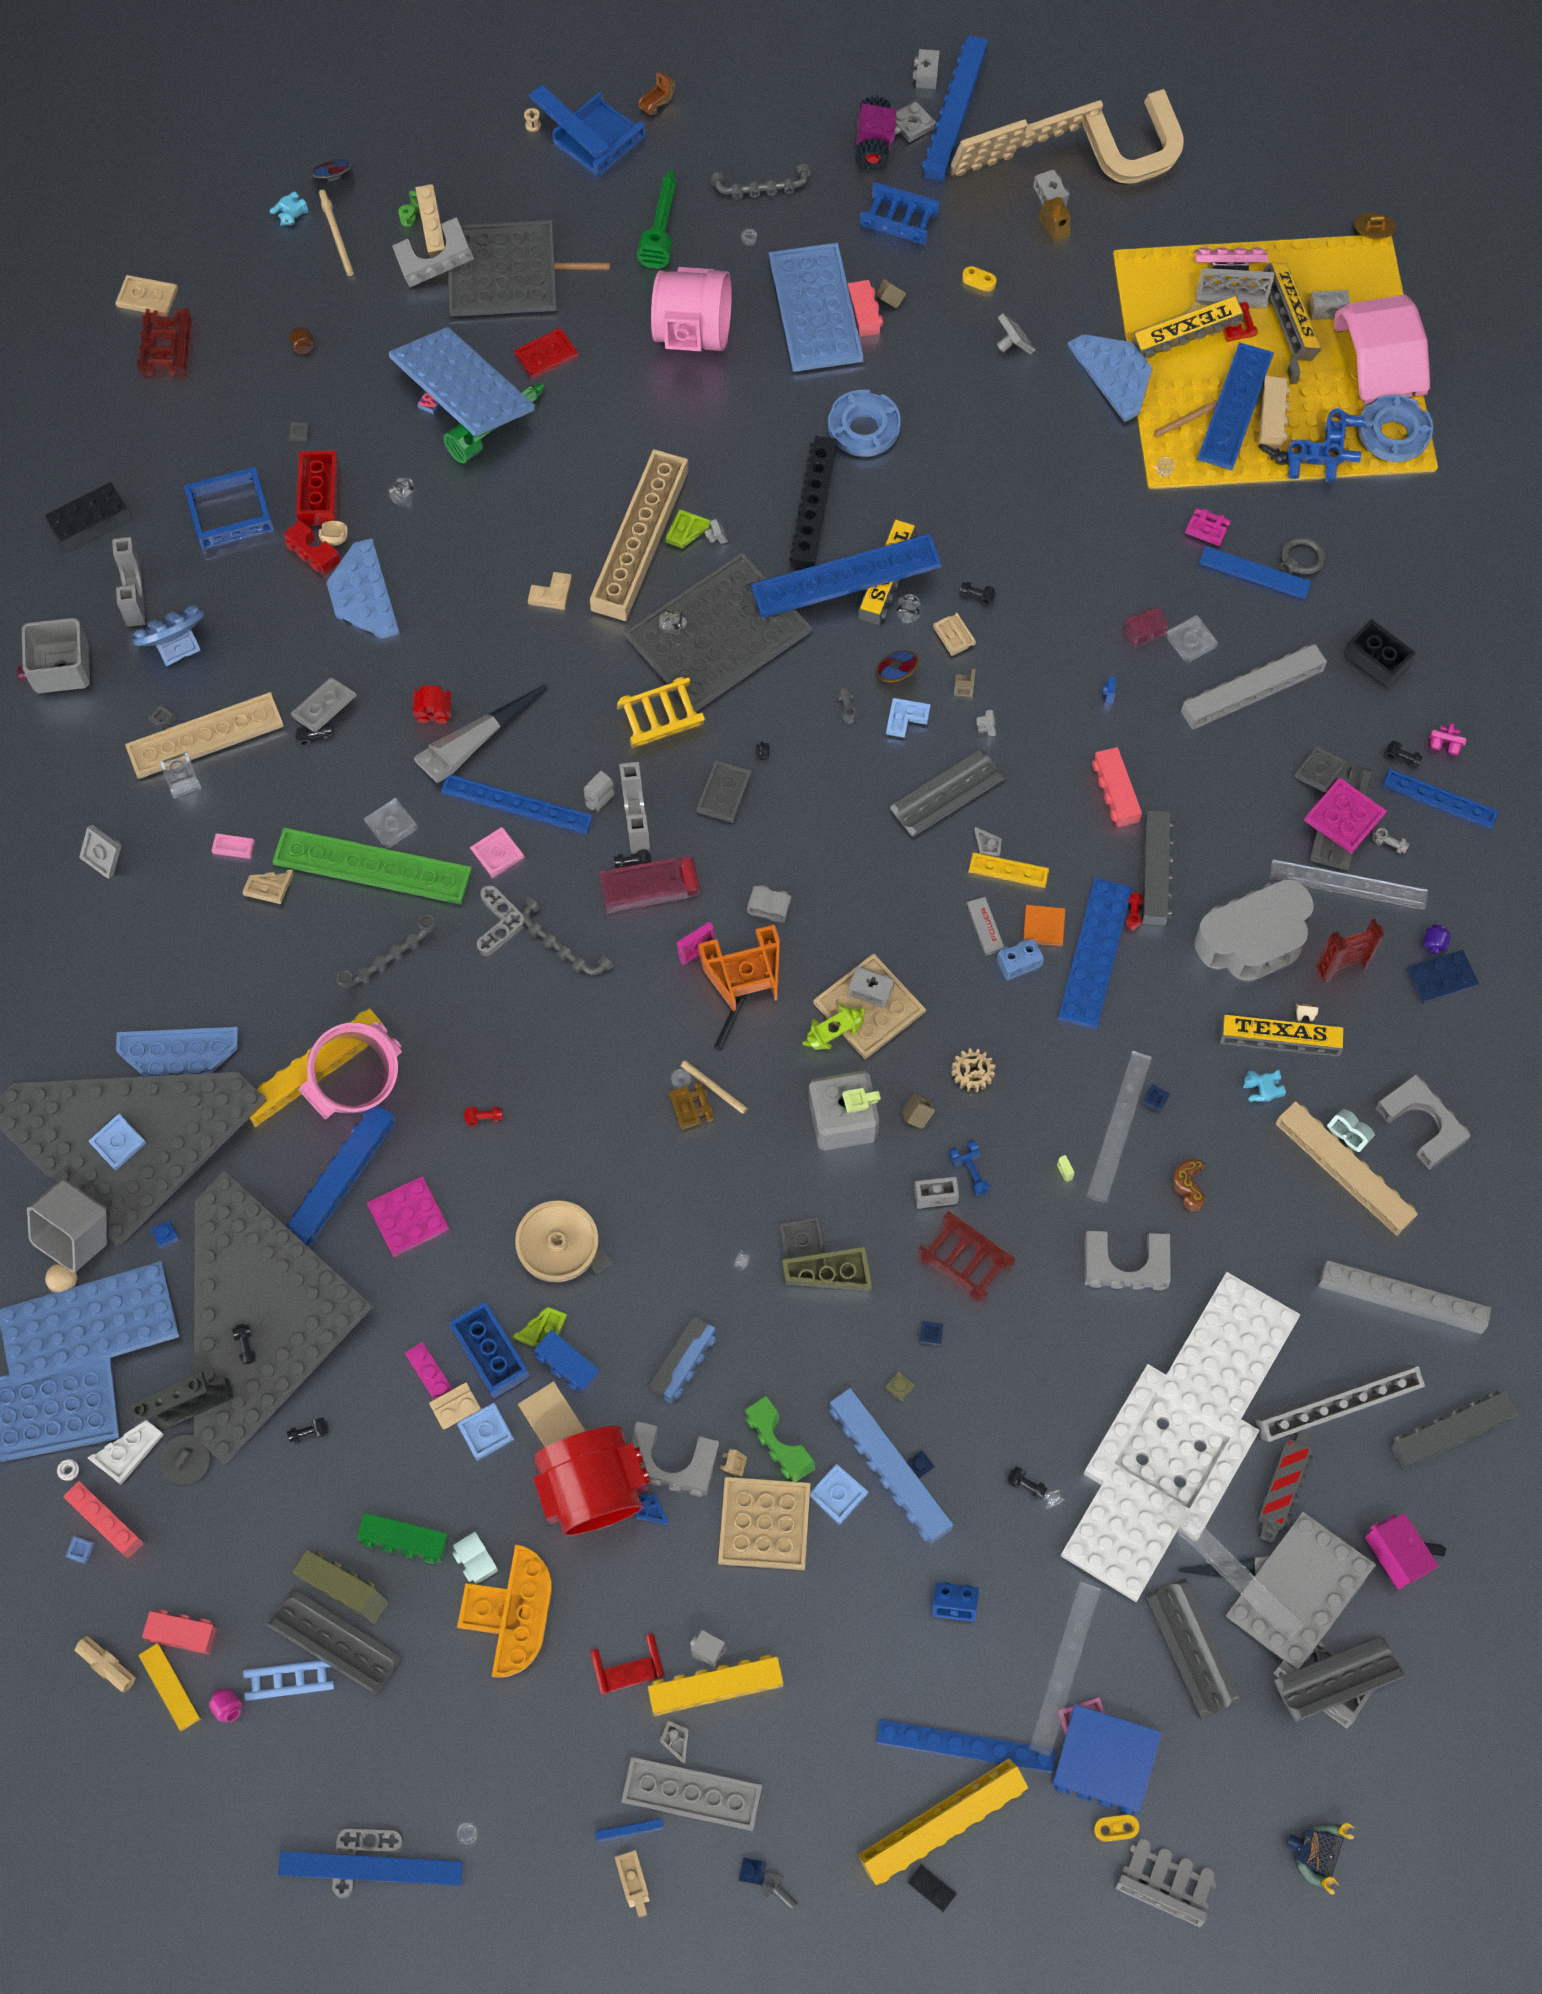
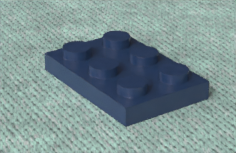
M1463 950L1409 966L1407 969L1422 1004L1476 988L1479 985Z

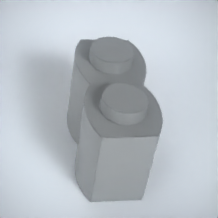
M599 771L584 786L585 804L589 809L596 810L597 812L615 795L612 779L602 771Z
M763 885L754 886L747 906V913L785 923L792 896L781 890L777 892L771 891Z

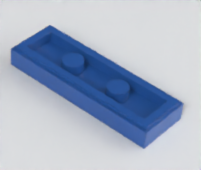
M660 1818L597 1830L595 1832L596 1841L598 1843L664 1830L663 1821Z

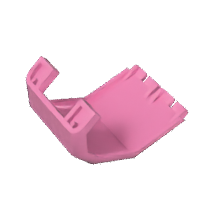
M1408 295L1350 303L1336 311L1334 330L1336 332L1350 330L1355 346L1359 397L1363 400L1364 405L1372 404L1376 401V398L1384 395L1412 397V392H1414L1415 397L1428 394V390L1431 388L1428 339L1418 308Z

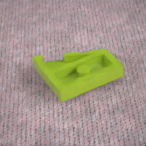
M679 509L665 538V542L683 549L707 529L711 528V520Z
M547 1307L537 1318L527 1323L524 1329L519 1333L516 1332L513 1339L536 1348L550 1330L559 1336L567 1319V1314Z

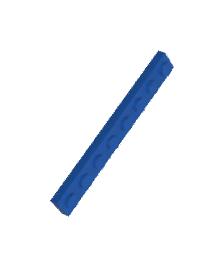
M880 1720L878 1744L1001 1764L1005 1760L1010 1759L1020 1768L1049 1773L1054 1772L1056 1749Z

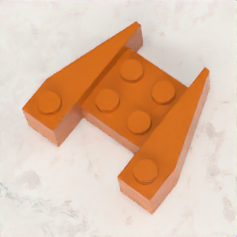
M775 925L755 929L758 947L724 956L721 954L717 939L698 944L699 957L704 973L733 1011H736L735 997L771 988L774 1001L778 999L780 940Z

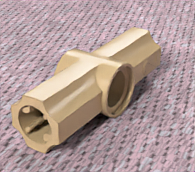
M88 1636L78 1642L74 1651L84 1658L94 1671L104 1679H108L111 1684L123 1693L131 1688L136 1677L125 1669L116 1657L106 1649H102L99 1644Z

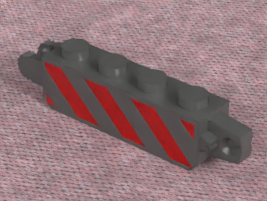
M1307 1429L1299 1431L1294 1441H1287L1282 1447L1257 1516L1259 1522L1262 1523L1260 1538L1271 1543L1274 1541L1277 1533L1284 1526L1288 1527L1292 1517V1514H1289L1291 1506L1295 1507L1299 1497L1296 1494L1298 1486L1302 1487L1306 1475L1303 1474L1305 1467L1309 1468L1313 1458L1310 1455L1312 1448L1308 1447L1311 1432Z

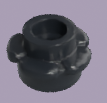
M763 741L760 742V745L757 744L756 755L760 756L761 760L769 758V743H764Z

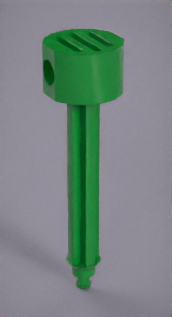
M669 170L668 174L662 179L653 227L644 231L640 237L636 254L637 259L648 268L660 269L669 263L673 242L672 238L666 233L675 187L677 186L673 170Z
M540 383L539 385L528 386L521 393L533 402L538 400L539 395L542 393L541 390L545 389V385ZM459 423L444 434L443 441L445 447L456 461L466 463L483 450L481 439L494 429L475 437Z

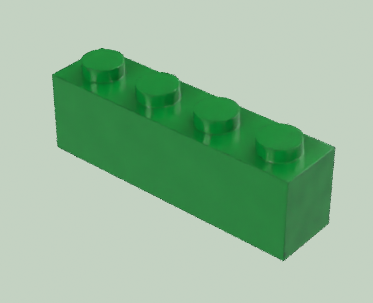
M364 1513L356 1537L363 1547L373 1549L374 1546L382 1548L381 1551L389 1554H394L395 1551L403 1553V1557L415 1559V1556L424 1558L423 1562L433 1565L436 1562L442 1563L449 1541L447 1533Z

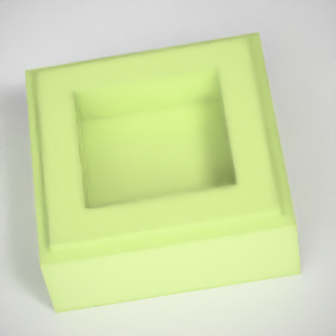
M1064 1155L1059 1158L1057 1167L1064 1181L1068 1182L1073 1180L1075 1172L1067 1156Z

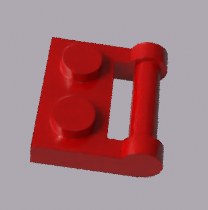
M1247 302L1240 303L1247 330H1243L1241 323L1235 327L1224 328L1223 333L1226 342L1250 338L1258 334V329L1254 326Z

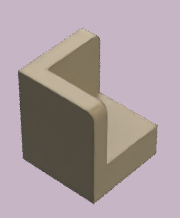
M883 279L875 295L893 307L898 308L906 293Z
M972 669L971 675L956 674L954 696L973 697L976 669Z
M913 1093L901 1110V1113L906 1123L923 1129L936 1110L930 1099Z

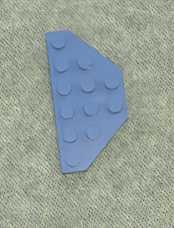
M1085 334L1068 342L1069 349L1122 420L1126 422L1139 415L1152 373V367L1134 343Z
M371 538L355 542L326 582L337 618L345 619L364 631L368 630L374 633L375 636L381 639L398 635L399 630L373 540Z
M238 1027L117 1032L116 1052L142 1077L213 1073L238 1049L239 1029Z

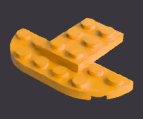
M515 1545L507 1589L465 1583L457 1627L459 1629L499 1634L492 1677L495 1678L509 1677L526 1669L538 1656L544 1640L552 1593L551 1577L541 1558L532 1550L520 1545Z

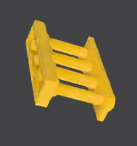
M680 677L673 680L671 684L633 697L627 695L619 699L616 707L618 710L625 709L633 730V736L630 737L632 749L704 724L705 718L703 713L697 714V712H694L685 688L690 684L689 677L686 679ZM675 690L679 691L687 712L685 719L679 720V718H676L667 693ZM657 696L661 697L669 718V724L661 726L658 723L649 699ZM640 702L643 703L651 724L650 731H641L632 705Z

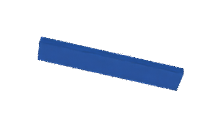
M543 85L529 93L530 99L595 159H598L610 150L608 144Z
M1205 546L1199 562L1200 565L1304 600L1312 583L1306 579Z
M1390 768L1382 785L1383 788L1491 830L1499 813L1496 809Z

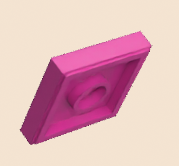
M710 921L677 942L679 961L683 965L699 956V943L715 940L714 926Z

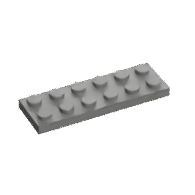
M631 1757L621 1803L753 1832L762 1785Z

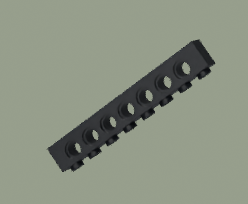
M815 436L814 443H810L809 454L812 455L811 458L807 459L806 469H809V472L804 475L806 488H802L801 491L803 504H799L798 515H800V519H796L795 524L797 535H793L792 546H795L794 551H790L789 561L792 562V569L803 570L816 565L836 454V438Z

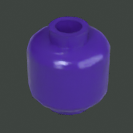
M1433 924L1432 927L1425 930L1423 946L1428 949V953L1440 955V952L1448 950L1451 933L1447 930V927Z

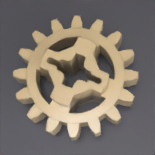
M970 1048L968 1054L961 1051V1057L956 1056L955 1063H952V1069L954 1070H952L951 1075L956 1076L954 1082H960L961 1089L966 1086L967 1092H970L971 1088L978 1092L979 1087L985 1090L986 1084L991 1085V1078L995 1076V1072H993L995 1065L991 1064L992 1057L987 1059V1053L984 1052L981 1055L979 1054V1049L976 1050V1053H973ZM983 1064L986 1067L987 1073H985V1070L982 1068ZM960 1068H962V1071L964 1072V1076H962V1074H961V1072H960Z

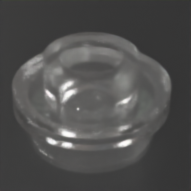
M684 1069L676 1070L671 1076L672 1085L675 1088L689 1086L691 1083L690 1073ZM682 1077L685 1080L684 1082H679L678 1078Z

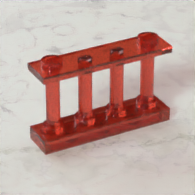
M1376 919L1371 920L1366 931L1347 938L1341 937L1338 931L1330 934L1316 965L1324 983L1332 981L1336 970L1360 962L1363 969L1368 968L1384 936L1383 928L1377 923Z
M948 1211L943 1217L942 1224H944V1229L928 1250L922 1245L919 1247V1258L925 1264L933 1265L970 1292L969 1294L974 1300H981L985 1303L988 1298V1293L985 1292L987 1287L1001 1269H1006L1009 1272L1014 1266L1015 1259ZM955 1232L961 1237V1241L947 1259L942 1261L934 1254L948 1236ZM967 1245H973L977 1248L978 1253L960 1274L951 1266ZM984 1257H989L994 1261L995 1265L977 1286L968 1278Z

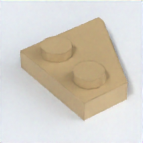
M286 870L287 873L276 875L275 872H269L264 875H249L243 889V895L281 904L294 875L293 870Z

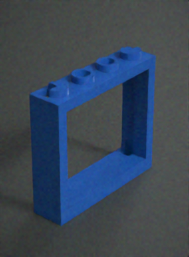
M255 467L184 485L202 550L274 531ZM254 482L264 516L202 532L193 497Z

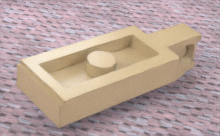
M633 1850L615 1856L627 1903H629L630 1908L636 1906L639 1918L647 1916L644 1903L649 1902V1893L637 1851Z

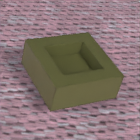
M898 1372L885 1387V1390L902 1402L915 1387V1384Z

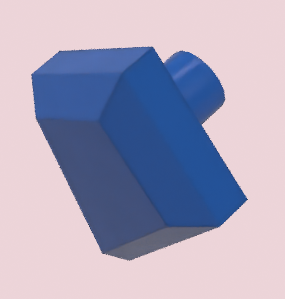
M656 1494L639 1496L644 1508L636 1514L637 1519L664 1525L669 1524Z

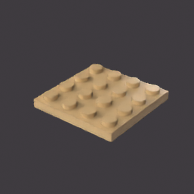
M872 954L857 967L868 968L873 973L879 975H888L894 980V988L886 1008L848 995V988L856 968L813 1000V1004L827 1019L840 1013L838 1004H842L846 1008L856 1007L858 1009H865L864 1023L856 1034H851L852 1029L842 1034L865 1060L926 1013V1009L875 954ZM832 1022L834 1027L839 1030L840 1022Z
M725 1477L718 1565L805 1571L810 1483Z

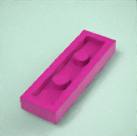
M423 1342L405 1352L406 1357L433 1399L453 1389Z

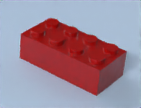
M299 451L296 515L297 519L306 526H322L324 522L337 521L339 461L336 451Z

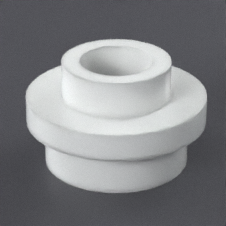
M72 1459L62 1461L57 1468L58 1476L64 1481L75 1479L79 1473V1466ZM69 1467H71V1468H72L71 1473L66 1474V1473H65L66 1469L69 1468Z

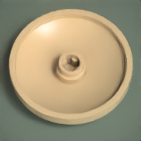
M549 1201L534 1207L523 1217L517 1228L515 1245L520 1262L530 1274L548 1282H564L578 1277L590 1267L597 1255L599 1237L595 1222L583 1208L567 1201Z

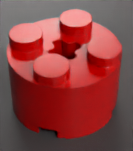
M421 686L419 691L415 689L413 692L412 714L417 718V722L426 724L429 721H436L440 724L447 723L451 717V691L447 689V692H444L442 687Z

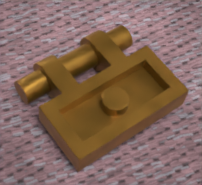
M701 1083L694 1084L695 1091L693 1092L689 1091L688 1085L668 1092L681 1130L701 1124L699 1116H705L706 1122L714 1120L712 1106L708 1104L707 1092L703 1089ZM693 1100H699L701 1107L696 1108Z

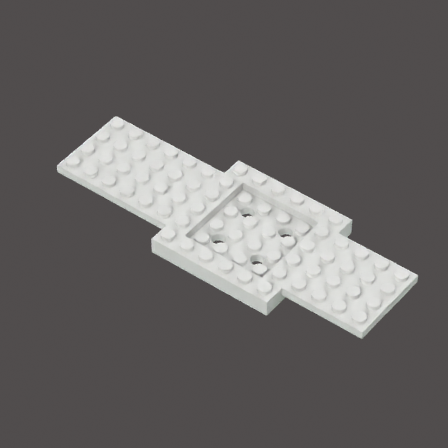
M1226 1272L1168 1373L1164 1374L1147 1364L1085 1469L1084 1475L1101 1484V1487L1067 1543L1061 1557L1137 1602L1176 1532L1179 1531L1195 1542L1200 1537L1260 1431L1241 1418L1301 1314ZM1160 1419L1166 1420L1168 1428L1160 1429L1157 1426V1421ZM1197 1441L1203 1442L1206 1450L1203 1452L1197 1451L1194 1443ZM1140 1454L1145 1455L1148 1463L1140 1465L1136 1461V1457ZM1174 1478H1183L1185 1486L1177 1487L1174 1484Z

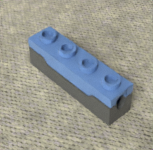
M693 1316L649 1384L650 1391L669 1403H672L674 1399L678 1400L683 1392L682 1386L685 1381L689 1382L695 1373L693 1371L696 1364L700 1365L706 1356L705 1350L708 1346L712 1347L716 1341V1329L698 1317Z

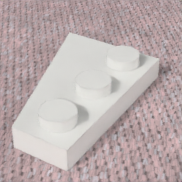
M144 1421L125 1433L122 1438L105 1446L97 1454L89 1456L88 1459L122 1485L164 1434L148 1421Z

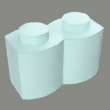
M1342 1109L1327 1125L1335 1136L1344 1139L1345 1143L1357 1152H1360L1375 1136L1373 1130L1368 1125L1359 1122L1357 1117L1346 1109Z
M476 1532L453 1545L455 1551L452 1554L458 1564L461 1562L464 1564L466 1569L463 1573L469 1582L474 1581L477 1585L498 1572L496 1565Z

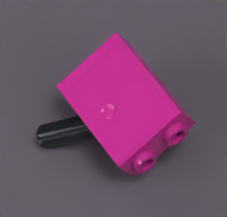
M1405 1513L1398 1517L1395 1514L1389 1516L1384 1520V1524L1381 1522L1374 1524L1369 1528L1371 1532L1364 1536L1379 1559V1563L1384 1567L1398 1590L1439 1567L1434 1557L1443 1558L1447 1551L1443 1545L1423 1542Z

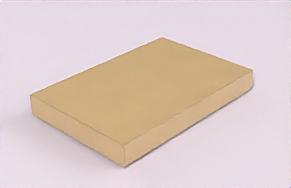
M126 275L116 300V306L168 317L178 291L177 284Z
M554 1381L518 1403L520 1410L544 1447L572 1435L585 1432L582 1424Z

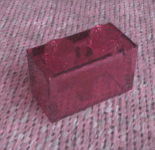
M1158 607L1153 610L1148 609L1138 616L1127 618L1123 631L1134 648L1167 635L1169 624Z

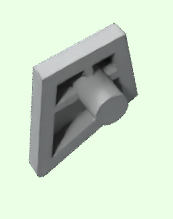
M975 827L974 832L979 853L999 858L1002 839Z
M668 1721L659 1742L682 1764H686L689 1729Z

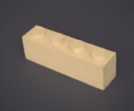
M433 184L415 188L429 258H433L444 250L445 241Z
M1265 376L1262 387L1259 444H1266L1273 449H1281L1282 442H1286L1287 431H1284V427H1287L1288 416H1285V412H1288L1289 401H1286V397L1289 396L1290 386H1287V378Z

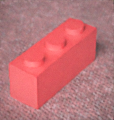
M869 280L848 283V291L859 337L880 334V326H883L882 316L878 315L879 305L878 301L874 300V287L870 286Z
M157 1609L156 1613L149 1611L142 1635L144 1640L210 1655L217 1628L212 1625V1621L199 1618V1621L190 1620V1616L178 1614L177 1617L169 1616L170 1612Z

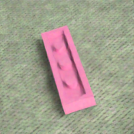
M1203 247L1200 250H1195L1194 258L1196 262H1267L1268 254L1263 248H1253V250L1235 248V250H1228L1221 247L1217 248V250H1210V248Z

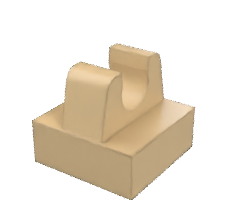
M1295 1003L1296 1020L1301 1022L1302 1017L1306 1015L1309 1018L1308 1022H1313L1318 1013V1007L1313 1004Z
M729 1449V1453H724L722 1456L727 1460L726 1465H720V1469L735 1477H743L747 1456L737 1450Z

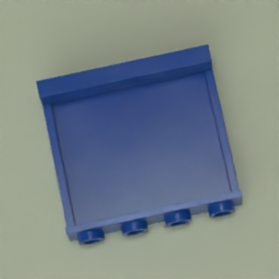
M602 92L592 96L574 114L609 145L610 150L595 159L561 126H557L552 132L553 143L598 177L646 136L645 124L641 121L634 124L604 102Z
M1076 1704L1073 1705L1072 1716L1052 1784L1056 1785L1057 1791L1069 1794V1790L1078 1792L1077 1797L1088 1801L1091 1800V1797L1099 1799L1100 1805L1112 1808L1113 1804L1121 1806V1811L1127 1814L1134 1815L1135 1811L1140 1812L1162 1732Z

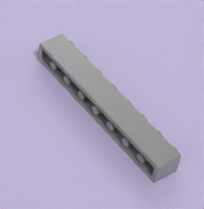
M1316 644L1309 647L1305 646L1294 654L1289 653L1278 661L1273 660L1269 662L1265 667L1255 668L1244 676L1239 675L1229 683L1224 682L1211 691L1206 690L1200 696L1188 698L1183 703L1181 713L1193 730L1323 672L1327 661Z
M1328 1260L1322 1267L1318 1284L1320 1288L1482 1334L1488 1327L1491 1307Z
M1407 1365L1254 1420L1257 1429L1260 1430L1261 1440L1270 1442L1423 1388L1425 1384L1419 1366Z

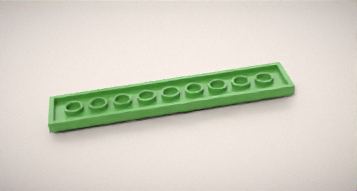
M283 828L272 861L273 865L460 905H462L472 872L469 866L289 828Z

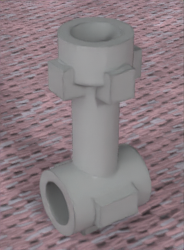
M1385 828L1375 830L1372 836L1375 844L1382 845L1387 843L1397 848L1396 852L1400 854L1401 852L1405 854L1410 844L1403 838L1399 841L1388 836V831Z

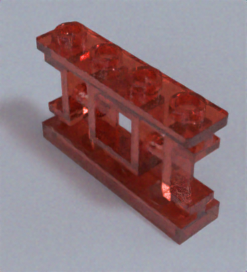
M181 308V313H179V310H175L174 318H159L157 310L151 313L150 309H146L145 316H142L144 328L140 332L142 345H139L140 360H137L138 371L141 372L142 377H147V374L153 376L154 369H169L171 376L177 374L178 378H186L192 325L189 308ZM152 324H154V327H162V330L152 329ZM169 327H179V336L177 330H169ZM157 339H172L171 347H156ZM149 351L151 357H159V359H149ZM166 357H176V364L173 359H166Z

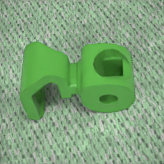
M413 190L409 192L411 203L401 206L398 210L400 222L404 226L413 225L417 220L416 212L420 213L418 200L414 197H417V193Z

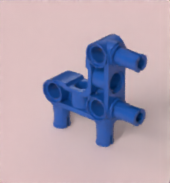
M1335 408L1329 413L1325 423V442L1314 443L1309 440L1292 441L1287 450L1289 458L1288 478H1299L1300 463L1326 466L1325 482L1334 483L1336 482L1337 467L1343 461L1360 463L1361 451L1345 450L1344 439L1346 426L1362 428L1364 416L1348 415L1342 409ZM1332 417H1337L1340 421L1335 422L1332 420ZM1297 448L1300 453L1296 454L1292 449ZM1329 452L1336 453L1337 457H1331Z

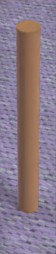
M555 263V270H610V263Z
M1214 401L1154 431L1155 436L1158 438L1214 410L1218 402Z

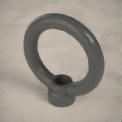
M1293 538L1287 541L1282 548L1281 556L1283 562L1280 564L1282 572L1288 574L1293 572L1299 574L1315 573L1325 563V551L1319 543L1310 538ZM1300 544L1310 546L1317 552L1318 561L1310 567L1299 566L1295 559L1289 557V550L1293 546Z

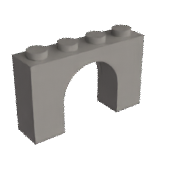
M457 217L441 224L446 237V246L436 257L430 259L417 257L409 239L392 245L409 287L474 259Z
M131 537L112 539L113 555L122 581V587H116L118 607L127 627L146 625L141 561Z
M639 762L619 764L631 854H637L639 850L643 849L650 852Z
M1417 1075L1382 1099L1376 1107L1378 1113L1388 1124L1404 1112L1412 1109L1426 1111L1435 1119L1438 1127L1437 1136L1423 1145L1416 1154L1429 1170L1464 1145L1471 1136L1468 1129L1455 1119L1453 1112L1445 1108L1441 1103V1099L1436 1094H1433L1428 1089L1426 1082L1423 1079H1419Z
M1086 1231L1085 1285H1090L1093 1288H1100L1105 1285L1111 1286L1114 1289L1130 1286L1132 1289L1137 1290L1144 1289V1287H1153L1154 1290L1168 1288L1171 1282L1170 1234L1149 1233L1146 1239V1265L1135 1272H1124L1117 1269L1108 1257V1232Z
M637 1421L631 1443L633 1442L634 1447H639L644 1461L640 1465L641 1468L646 1467L651 1482L650 1485L660 1487L661 1484L669 1486L670 1490L681 1492V1489L690 1491L689 1494L697 1497L707 1495L720 1442L698 1437L694 1456L689 1466L680 1472L668 1473L659 1469L652 1459L658 1427Z

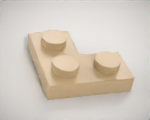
M553 572L550 587L531 585L528 605L565 610L572 582V574Z

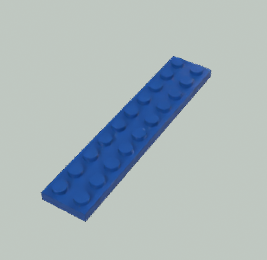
M926 534L751 584V589L761 618H765L941 568V561L931 535Z

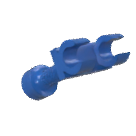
M972 1140L967 1142V1148L970 1153L960 1157L955 1147L950 1149L948 1154L954 1167L966 1164L975 1183L973 1190L976 1196H980L990 1191L991 1188L986 1180L983 1181L973 1162L974 1159L980 1157L981 1151L976 1141Z

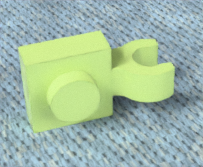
M864 1088L844 1091L842 1094L847 1113L867 1110L869 1108L868 1104L878 1103V1100L881 1099L879 1091L865 1094Z

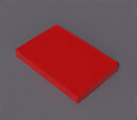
M558 328L515 349L514 355L530 378L534 379L578 357V352L562 329Z

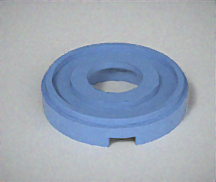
M870 390L851 391L842 395L833 403L828 415V432L831 438L837 439L836 446L844 452L860 457L874 456L888 450L897 440L900 432V413L895 403L884 394L879 396L870 393ZM869 417L876 422L878 428L873 434L861 435L853 432L850 425L856 418Z
M1384 395L1376 398L1375 402L1364 408L1361 416H1364V425L1362 428L1358 427V434L1364 447L1374 456L1390 462L1408 461L1421 455L1428 447L1433 434L1432 418L1429 412H1424L1418 406L1419 402L1403 395ZM1388 422H1397L1405 427L1408 435L1404 440H1393L1383 435L1380 429Z

